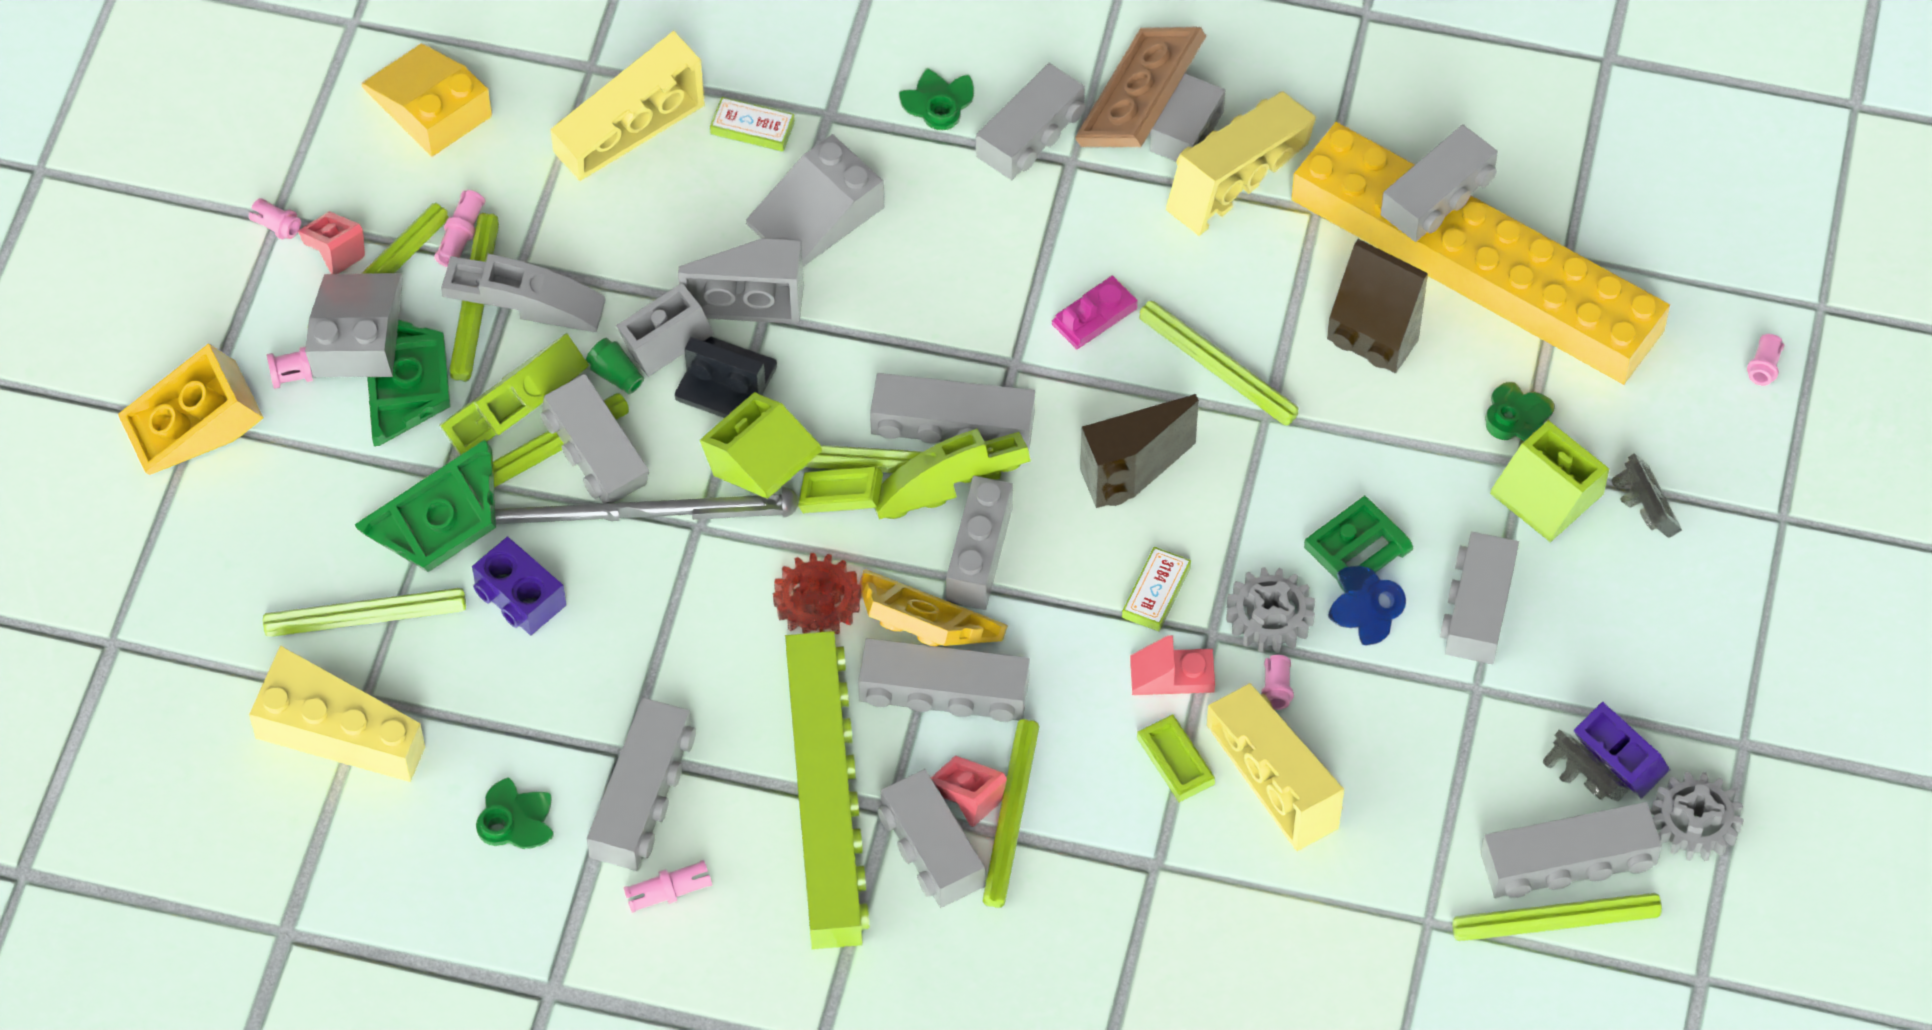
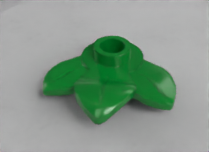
M925 69L918 80L916 90L899 91V100L902 108L911 115L923 118L926 125L935 130H948L956 126L961 117V110L970 105L974 98V85L969 75L958 77L949 84L931 69Z
M1515 382L1502 383L1491 395L1492 405L1485 414L1486 429L1493 437L1500 440H1510L1516 436L1526 441L1552 416L1555 404L1550 398L1541 393L1529 392L1523 394Z
M509 777L502 779L494 784L485 795L486 808L481 812L476 821L478 837L484 843L491 846H501L510 843L520 849H532L544 845L554 836L552 829L543 823L551 808V794L548 792L518 794L514 782ZM495 824H501L505 826L503 829L498 831L490 830V828Z

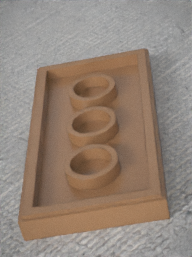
M1201 27L1140 28L1078 131L1075 139L1081 147H1142L1207 37Z

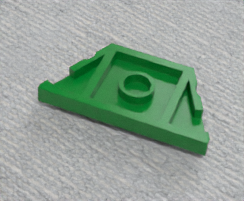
M402 320L398 321L393 376L367 377L374 447L390 441L451 407L443 332L426 327L417 328L412 323Z
M484 439L354 524L355 527L366 537L427 572L433 570L496 528L493 454L491 446Z

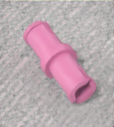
M462 191L453 216L449 217L444 225L446 232L434 258L445 267H448L451 256L460 258L467 241L472 240L475 234L474 224L485 203L484 197L475 191Z
M702 860L699 863L670 873L665 869L659 871L658 877L623 887L626 898L644 893L643 897L628 902L631 912L634 913L637 910L666 900L671 904L677 901L676 897L705 887H711L712 882L709 875L694 880L691 879L692 876L708 871L705 861Z

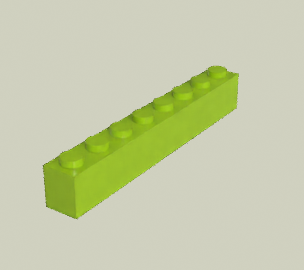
M834 631L785 635L811 950L862 945V929H870L868 903L859 904L858 895L859 891H866L864 866H856L855 854L863 853L861 828L852 829L851 817L859 816L857 791L849 792L848 780L856 779L854 754L846 755L845 743H852L851 719H842L841 707H849L847 682H839L838 671H846L844 646L836 647Z

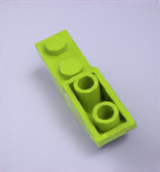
M565 333L501 378L502 380L443 421L439 426L459 455H461L484 439L489 441L494 436H499L540 406L545 395L569 383L590 365L569 335Z
M978 428L956 435L918 454L889 476L881 484L878 506L874 508L879 520L883 518L897 519L905 516L908 511L922 507L935 508L942 506L947 500L957 498L953 483H970L973 476L982 477V475L996 471L1009 472L1019 468L1021 464L1031 462L1028 447L1020 432L988 441L983 440Z

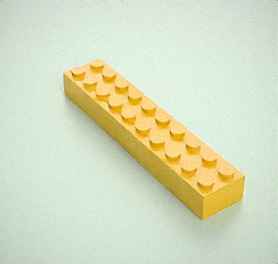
M1338 122L1333 124L1294 172L1292 201L1376 248L1427 272L1430 278L1625 385L1665 331L1670 304L1471 195L1467 203L1460 210L1456 211L1453 209L1444 217L1443 222L1436 231L1431 234L1427 232L1418 241H1413L1381 216L1383 192L1415 164Z

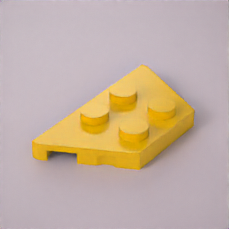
M863 570L859 587L868 616L879 620L880 625L892 631L905 630L917 635V639L920 642L930 646L999 642L1004 639L1008 627L1007 624L870 570Z

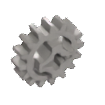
M1265 567L1261 568L1260 577L1257 578L1252 573L1247 572L1245 574V584L1236 581L1233 585V594H1228L1226 621L1227 623H1233V636L1244 634L1243 645L1247 647L1253 641L1257 642L1258 651L1261 653L1264 652L1267 645H1272L1275 653H1280L1281 644L1286 643L1292 649L1295 648L1297 637L1306 639L1309 626L1314 624L1315 598L1309 597L1310 587L1308 584L1298 587V575L1293 574L1288 579L1283 578L1282 568H1278L1275 575H1269ZM1291 600L1295 604L1298 614L1294 612L1295 607L1289 603ZM1243 607L1247 608V614L1252 617L1250 620L1247 618Z
M1685 772L1683 782L1680 783L1672 776L1669 778L1667 788L1659 787L1656 800H1653L1650 812L1654 815L1653 821L1656 829L1660 830L1659 838L1661 843L1667 841L1672 843L1671 854L1674 855L1682 849L1686 851V860L1691 861L1694 853H1700L1703 860L1708 861L1711 850L1722 856L1725 853L1727 844L1735 845L1738 837L1737 832L1741 831L1744 820L1740 817L1743 805L1737 802L1732 803L1736 794L1734 789L1725 792L1721 789L1723 779L1719 778L1712 784L1708 782V775L1705 772L1701 774L1699 780H1694L1690 772Z

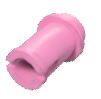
M263 198L257 199L251 209L259 212V214L249 212L251 221L274 231L279 239L294 238L301 227V219L297 217L295 211H284Z
M1765 334L1760 337L1755 358L1747 366L1750 380L1757 385H1769L1777 379L1779 373L1777 364L1785 344L1782 343L1780 337L1773 334Z
M1271 655L1270 659L1266 658L1264 661L1265 687L1261 690V694H1264L1269 699L1274 710H1282L1289 706L1294 697L1293 689L1290 687L1291 660L1284 655Z

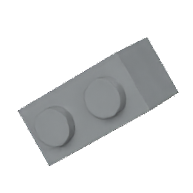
M1184 74L1149 133L1151 135L1150 152L1176 162L1178 156L1185 148L1189 146L1194 147L1205 140L1214 130L1224 113L1226 89Z
M680 283L616 325L630 354L648 377L685 354L684 349L691 337L704 341L714 335L702 307L683 283Z

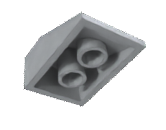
M832 134L806 152L746 219V225L760 238L775 239L783 237L790 240H801L802 264L804 267L885 208L884 181Z
M783 237L775 239L761 238L679 266V284L683 283L702 307L707 319L800 324L804 287L801 240H790Z
M402 273L324 274L309 317L305 348L314 378L393 376L403 283Z

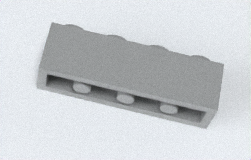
M877 373L870 410L871 434L880 435L888 439L901 437L919 439L926 443H937L977 428L984 441L1020 432L1029 451L1035 415V390Z
M866 638L858 681L859 701L867 702L876 707H886L889 705L909 707L917 712L935 710L950 712L959 717H968L970 715L985 716L1000 722L1021 720L1024 717L1028 691L1030 658Z
M642 698L586 838L589 858L637 871L642 858L650 856L655 841V834L652 833L657 821L663 822L668 810L669 798H666L669 788L670 786L676 787L678 785L683 768L680 760L684 751H691L695 741L696 728L692 727L690 710Z
M1644 802L1485 834L1481 857L1494 898L1503 896L1518 898L1532 890L1547 887L1551 890H1558L1567 887L1572 882L1587 879L1593 882L1602 881L1609 878L1612 874L1626 871L1631 873L1645 872L1657 865L1662 844L1648 803Z

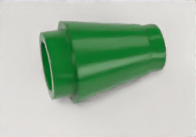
M603 338L594 345L586 356V361L591 365L590 371L619 389L624 390L628 395L634 393L645 379L617 341L611 342L608 338Z

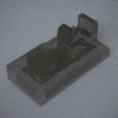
M1635 453L1629 456V461L1625 463L1627 469L1614 476L1611 480L1613 486L1618 490L1623 489L1627 485H1632L1630 491L1620 498L1621 502L1629 508L1642 502L1644 508L1640 510V514L1652 531L1657 528L1668 538L1682 531L1650 466Z
M1560 729L1556 732L1554 736L1557 739L1553 742L1555 746L1543 759V764L1552 769L1558 761L1567 759L1566 769L1559 777L1561 781L1571 783L1582 773L1587 778L1583 783L1584 786L1597 798L1603 800L1607 797L1619 802L1630 789L1571 734Z

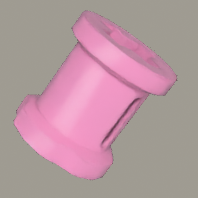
M306 346L300 347L299 352L274 356L273 353L267 354L274 389L280 388L281 384L301 379H305L307 382L313 381L311 368L305 353Z

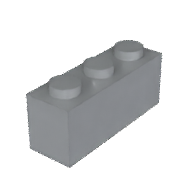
M1048 63L976 134V157L1012 181L1022 170L1027 171L1030 169L1037 155L1046 146L1051 147L1056 143L1061 131L1070 122L1075 123L1081 118L1086 107L1084 103L1085 86L1051 63Z
M1462 124L1383 192L1381 216L1415 242L1427 232L1429 234L1433 233L1439 228L1446 215L1453 209L1456 211L1460 210L1467 203L1470 195L1479 187L1484 188L1491 183L1497 173L1495 167L1498 151Z
M586 374L544 396L543 412L540 413L541 419L551 434L556 432L564 443L562 450L566 459L572 466H579L585 475L583 478L584 485L594 499L599 497L602 503H615L647 485L649 469Z
M973 476L946 576V601L976 609H987L1013 509V483Z
M1471 531L1468 547L1460 545L1455 569L1462 570L1460 581L1452 579L1448 603L1455 605L1453 615L1444 614L1440 638L1447 639L1445 655L1494 664L1519 541Z
M926 769L881 789V807L877 809L880 820L887 831L893 829L899 838V841H897L899 851L907 864L914 863L919 872L917 874L919 885L927 897L933 895L939 907L943 908L985 887V866Z

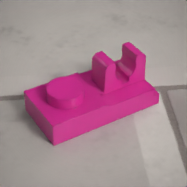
M1112 275L1057 313L1055 319L1052 320V325L1078 350L1137 309L1138 300Z

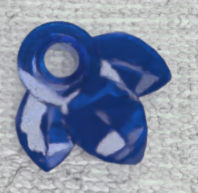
M1350 566L1339 570L1337 576L1345 593L1332 603L1328 612V618L1340 627L1358 628L1359 639L1363 646L1374 645L1383 641L1390 633L1392 620L1400 616L1405 609V592L1394 581L1380 580L1377 574L1368 567ZM1380 594H1385L1389 597L1390 606L1388 608L1380 605Z

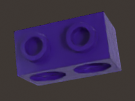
M508 536L472 565L475 582L473 588L476 594L488 604L492 601L501 609L503 617L514 628L520 626L530 636L567 606L564 585ZM501 574L509 575L505 578H495ZM527 599H537L535 602L532 603L523 602Z
M1603 701L1573 730L1581 744L1640 799L1670 771L1662 755Z

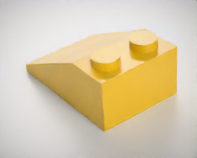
M423 43L361 83L362 88L431 157L492 117L488 88L464 65Z
M209 343L118 413L145 473L149 475L234 442L264 418L236 361Z

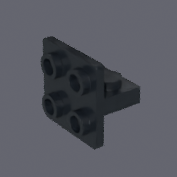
M712 336L704 341L691 337L684 349L686 373L674 393L675 400L725 418L754 392L763 395L777 369V360Z

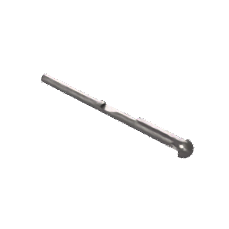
M782 486V494L771 495L768 499L759 495L495 509L496 525L596 519L619 521V518L692 515L693 520L783 515V518L791 516L796 511L798 497L792 489Z

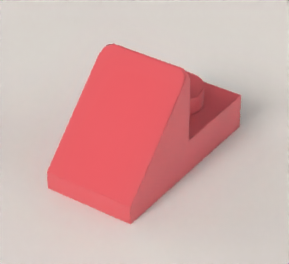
M327 212L298 230L303 243L320 252L331 274H339L365 256L363 230L360 224L333 212Z
M1169 635L1130 655L1132 695L1215 693L1213 649L1174 650L1173 635Z
M958 756L953 757L931 777L942 797L957 803L972 827L977 825L1000 804L1007 782L1003 772Z

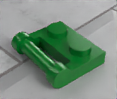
M1365 495L1304 541V548L1337 580L1341 589L1349 596L1362 589V583L1397 557H1405L1413 550L1412 542L1408 536ZM1383 537L1388 542L1387 545L1353 570L1346 565L1348 561L1379 538Z

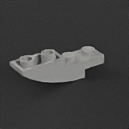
M488 254L486 262L451 256L441 287L442 297L519 310V316L522 320L596 333L605 304L604 295L569 277L530 263Z

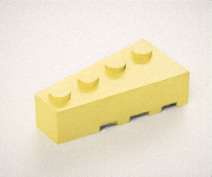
M672 31L550 129L553 152L579 181H582L704 107L701 59L675 31Z
M1284 91L1270 99H1263L1253 110L1245 115L1240 114L1236 116L1226 127L1219 131H1212L1205 140L1194 147L1189 146L1180 153L1176 161L1178 167L1165 210L1200 236L1209 229L1208 219L1215 213L1223 217L1233 208L1232 201L1241 191L1244 190L1250 194L1259 186L1266 176L1268 169L1275 173L1308 145L1316 116Z
M281 645L249 713L256 739L411 782L425 749L421 724Z
M1249 683L1208 705L1206 726L1296 852L1339 829L1341 810L1343 809L1344 788L1277 714L1271 702L1264 694H1260Z

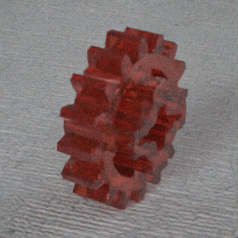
M810 553L809 562L804 563L802 559L796 557L794 558V569L787 566L781 568L782 578L774 580L775 593H773V605L777 607V618L779 621L787 619L789 631H793L799 626L802 627V634L810 633L811 630L825 632L826 629H831L837 635L840 633L841 622L851 626L853 623V613L860 612V598H862L861 584H857L856 571L847 572L846 561L842 560L834 565L832 564L831 554H827L823 561H818L816 554Z

